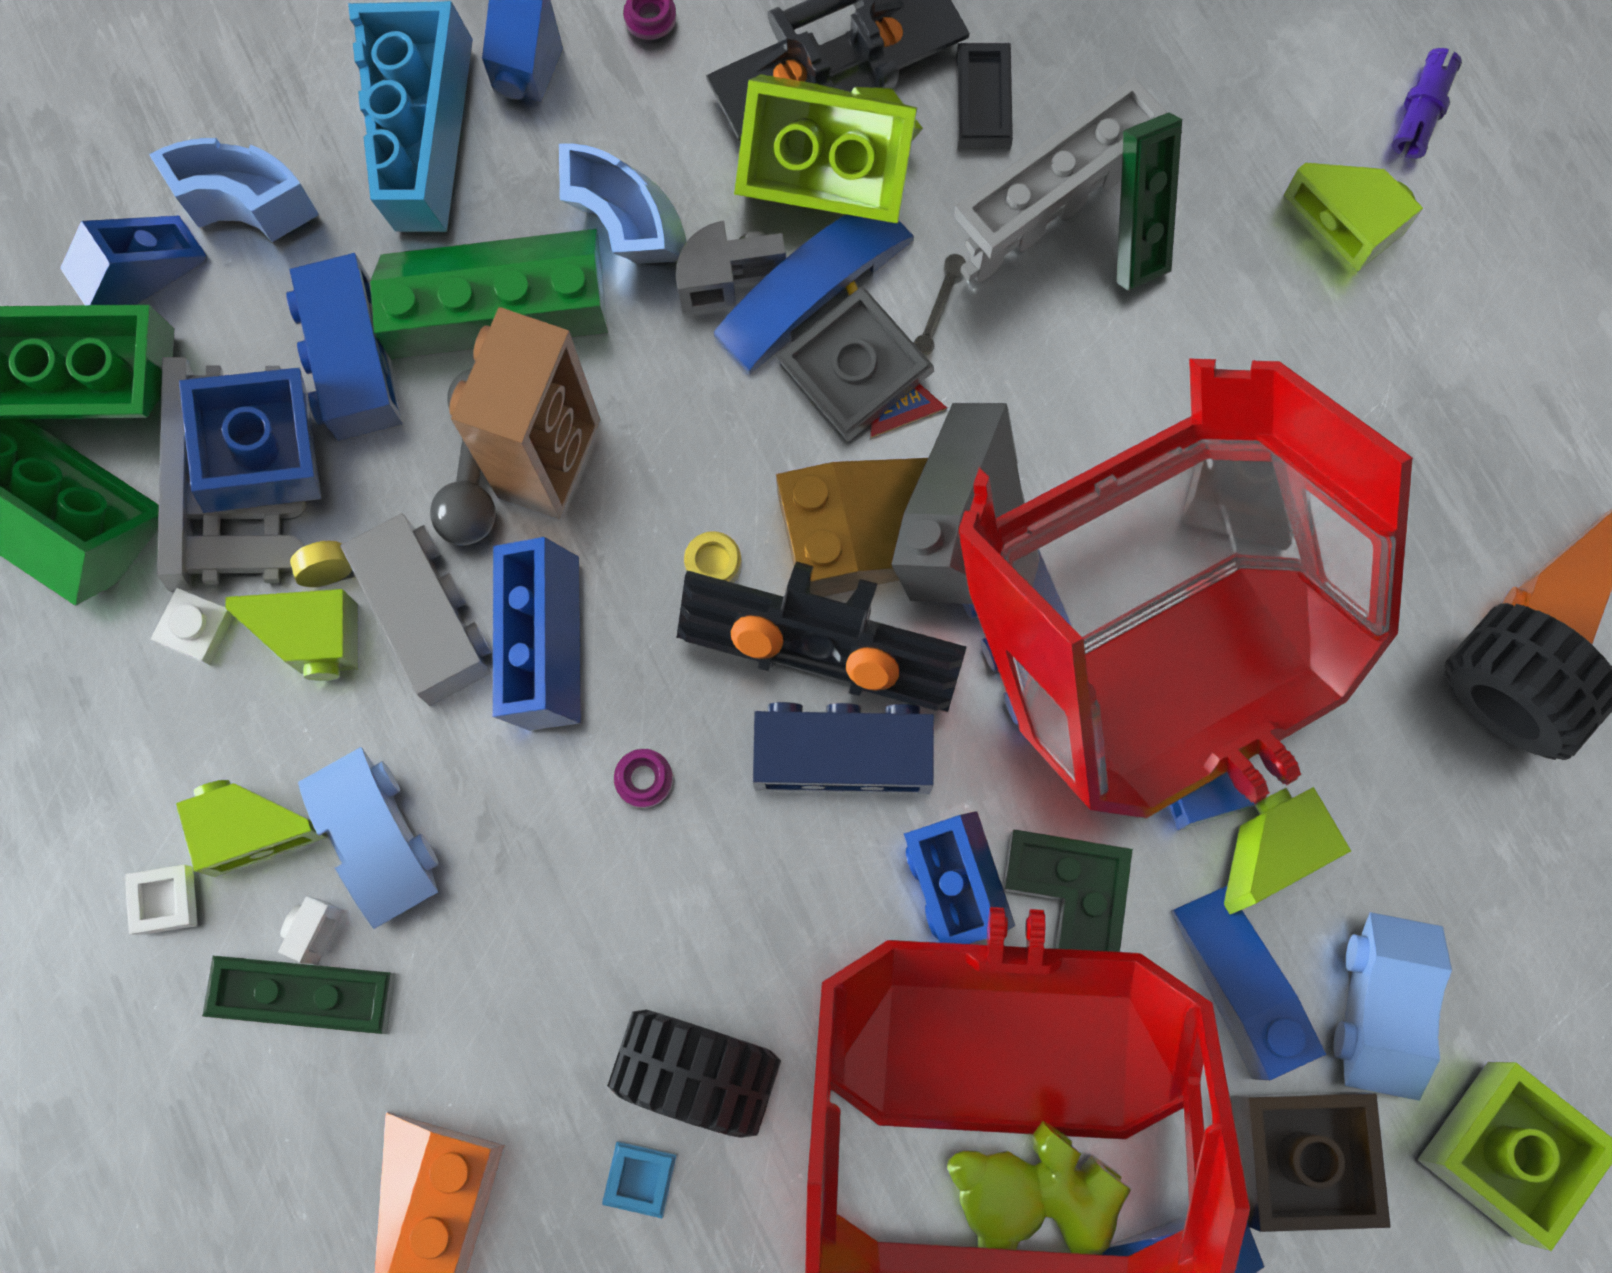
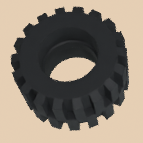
M1505 603L1499 604L1498 607H1493L1444 664L1446 669L1444 672L1445 677L1451 685V689L1464 707L1481 724L1508 743L1547 759L1567 760L1575 756L1612 712V666L1588 640L1565 623L1524 605L1516 604L1513 606Z
M644 1009L632 1011L607 1086L619 1098L639 1107L707 1130L745 1138L757 1136L781 1060L771 1050Z

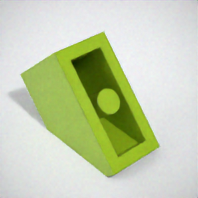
M1306 162L1297 169L1283 195L1358 272L1402 237L1423 209L1415 200V196L1408 186L1396 181L1385 169Z
M343 589L225 597V608L285 663L299 673L304 674L305 679L314 681L335 680L340 677V671L358 670V603Z
M218 780L203 784L194 789L195 797L176 803L194 872L212 877L232 872L328 838L326 832L320 836L317 835L310 819L235 783L231 784L229 780Z
M1287 787L1270 795L1255 805L1260 815L1240 825L1224 900V906L1230 915L1266 899L1351 852L1350 847L1314 787L1295 797L1291 796Z

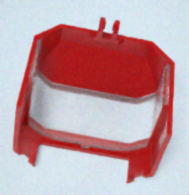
M1189 358L1190 417L998 518L995 517L990 478L980 467L978 469L973 484L974 498L970 510L964 511L958 529L969 594L1019 723L1020 732L1092 811L1148 818L1226 772L1234 787L1242 795L1244 794L1246 799H1249L1251 803L1254 802V804L1262 801L1270 793L1267 781L1248 759L1259 754L1265 768L1273 776H1276L1282 784L1287 786L1296 781L1302 775L1298 762L1295 760V756L1290 751H1287L1280 741L1345 704L1398 634L1413 457L1280 361L1252 360L1251 370L1216 369V359Z

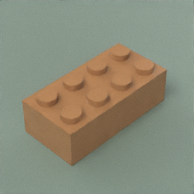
M499 307L491 326H483L477 336L473 351L475 363L468 380H461L454 389L449 407L450 415L452 416L451 420L497 498L560 519L601 419L569 330Z

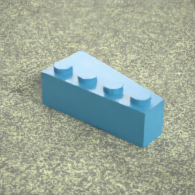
M452 1L348 3L350 21L354 25L356 42L353 43L354 60L359 68L361 91H358L360 110L365 117L367 133L363 138L370 200L395 232H447L473 38Z

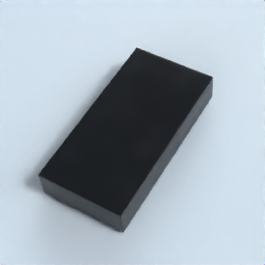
M958 43L956 52L957 149H1011L1013 141L1011 43Z

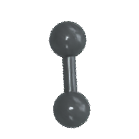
M472 368L461 372L452 381L447 394L448 407H450L455 387L461 380H468ZM463 439L456 482L445 485L436 493L430 507V518L434 529L444 540L456 545H471L485 538L491 531L495 522L496 511L491 496L479 485L481 469Z

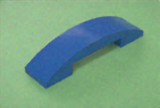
M847 214L842 216L805 242L767 274L715 329L714 337L749 374L753 373L791 341V331L867 269L875 273L913 242L914 235L900 221L892 223Z

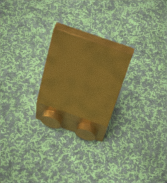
M928 458L830 462L776 474L778 499L793 565L797 561L814 566L811 576L810 594L825 597L856 590L860 579L875 582L877 585L899 581L891 564L904 512Z

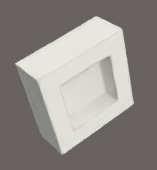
M176 588L151 640L161 646L210 665L234 616L223 606Z
M184 864L125 874L129 934L139 936L198 926L192 866Z
M306 896L302 905H295L287 915L280 933L284 941L278 952L298 962L317 965L344 910L326 901Z

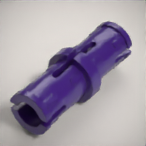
M1436 48L1428 53L1425 60L1426 64L1417 86L1410 89L1404 101L1406 113L1398 133L1391 144L1392 149L1400 155L1406 141L1411 143L1406 152V158L1417 159L1425 156L1436 123L1446 115L1450 105L1448 93L1462 64V59L1458 53L1454 52L1451 55L1447 66H1443L1449 49Z

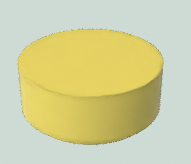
M710 531L696 536L688 544L684 554V565L686 572L688 570L734 583L741 573L742 559L739 547L731 537L721 532Z
M320 541L299 549L290 560L296 583L303 587H321L338 582L348 576L352 568L340 547L342 543L337 541Z

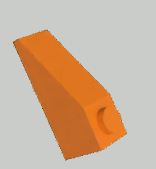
M1612 509L1601 516L1520 587L1514 586L1508 592L1502 604L1508 603L1513 606L1519 604L1536 611L1539 610L1565 623L1593 644L1612 590Z

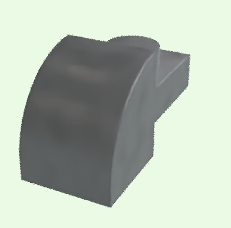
M724 221L709 224L693 234L683 246L676 265V281L682 313L736 305L734 285L761 281L786 259L783 233L768 234L762 231H755L744 234L739 239L727 241Z

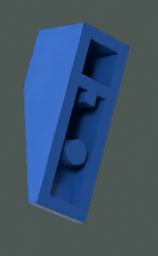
M1227 886L1171 910L1251 1079L1270 1081L1325 1056L1326 1053L1297 994L1243 910L1231 915L1228 913L1224 906Z

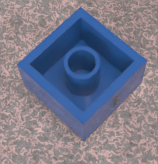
M300 367L179 380L191 492L203 513L321 499L308 393Z

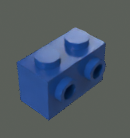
M977 811L961 814L904 833L907 843L906 857L908 865L915 879L920 882L927 903L925 905L926 919L932 934L939 940V943L971 944L987 939L990 907L1004 908L1005 916L1008 918V930L1016 926Z

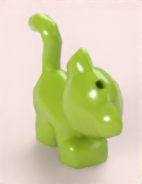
M1042 1121L1033 1134V1149L1041 1159L1036 1165L1025 1162L1009 1151L985 1155L978 1151L964 1150L956 1153L948 1160L947 1170L953 1183L959 1189V1201L969 1227L978 1237V1248L1017 1250L1020 1241L1031 1238L1042 1227L1045 1217L1052 1218L1058 1225L1071 1253L1101 1255L1110 1247L1116 1231L1118 1215L1131 1192V1189L1121 1182V1175L1093 1155L1081 1166V1169H1078L1076 1165L1082 1153L1072 1147V1140L1044 1121Z

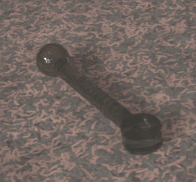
M951 254L945 259V278L923 334L917 336L913 342L925 356L930 355L935 348L932 338L955 279L962 276L960 272L961 266L966 261L959 254Z

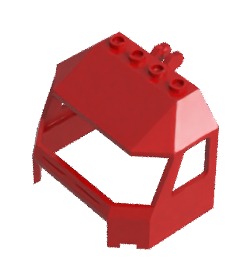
M990 907L987 945L887 940L822 982L807 1178L805 1273H1235L1250 1206L1213 1003L1141 953L1044 948L1046 915L1044 910L1030 909L1028 918H1026V947L1004 946V939L1007 937L1008 918L1005 916L1004 908ZM1203 1065L1212 1110V1125L1207 1127L1205 1132L1201 1096ZM831 1090L879 1126L1034 1134L1042 1121H1044L1065 1136L1124 1140L1184 1108L1189 1207L1184 1229L1130 1256L878 1242L837 1213L841 1110L838 1105L830 1102Z

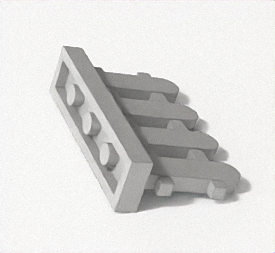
M1134 76L955 206L954 218L971 236L965 242V247L970 252L969 261L964 263L960 270L969 282L974 278L979 283L987 280L1000 268L1004 256L1017 247L1021 252L1029 249L1043 236L1048 223L1058 216L1063 221L1068 220L1084 206L1089 193L1099 186L1104 190H1108L1121 180L1123 131L1168 113Z
M162 357L157 576L168 591H175L176 588L192 590V574H202L204 584H219L221 573H263L265 583H280V573L293 572L290 560L299 549L304 547L301 540L297 537L280 535V519L295 518L301 515L306 508L307 501L203 513L191 492L179 380L223 376V370L220 365H206V375H194L186 357ZM265 366V371L281 369L280 366ZM193 519H203V536H193ZM220 519H264V535L220 536Z

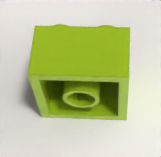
M1487 1062L1421 1154L1418 1161L1520 1243L1552 1252L1612 1165V1137L1517 1062Z

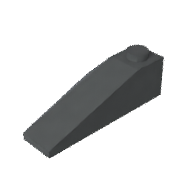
M952 403L904 512L891 564L910 601L973 604L969 594L958 529L964 511L970 510L974 498L973 484L979 467L990 478L996 518L1025 503L1007 403ZM1031 549L1008 561L1028 583L1034 560V550Z

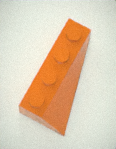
M386 1112L375 1273H467L505 1145Z

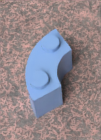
M199 138L177 142L149 154L176 199L199 228L217 221H242L259 228L273 242L319 215L294 174L273 155L253 145L245 148L238 145L220 144L217 138Z
M559 144L560 200L585 213L598 215L608 230L612 253L637 264L676 262L678 260L679 254L687 242L685 232L675 207L656 183L640 171L600 149L580 144Z
M360 747L298 782L305 807L317 835L320 836L327 832L342 863L335 867V870L373 929L438 893L431 870L439 865L437 857L426 838L422 834L414 837L407 826L394 799V795L400 792V788L392 772L383 761L374 765L364 749Z
M1370 912L1361 936L1353 934L1347 946L1346 968L1348 971H1352L1347 996L1345 1021L1338 1023L1334 1035V1056L1343 1059L1345 1086L1420 1101L1440 1061L1438 1041L1440 1011L1444 991L1452 972L1443 926Z

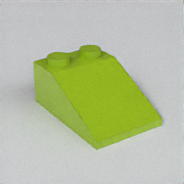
M762 74L749 79L734 195L898 223L917 107L792 79Z

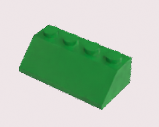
M597 228L380 254L370 280L374 334L390 359L473 350L480 330L485 325L491 326L499 307L569 330L571 338L608 333Z
M150 305L0 306V419L147 418L161 398L162 357H173L175 328Z
M0 419V556L75 606L117 584L157 532L159 504L29 419Z

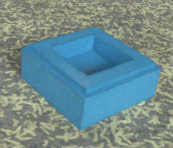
M616 1141L602 1205L662 1219L666 1211L678 1154L624 1141Z

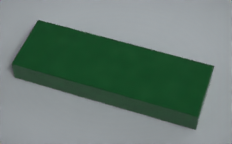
M1170 112L1123 131L1116 283L1127 290L1134 289L1172 272L1183 119Z
M213 955L202 1017L387 1034L396 973Z

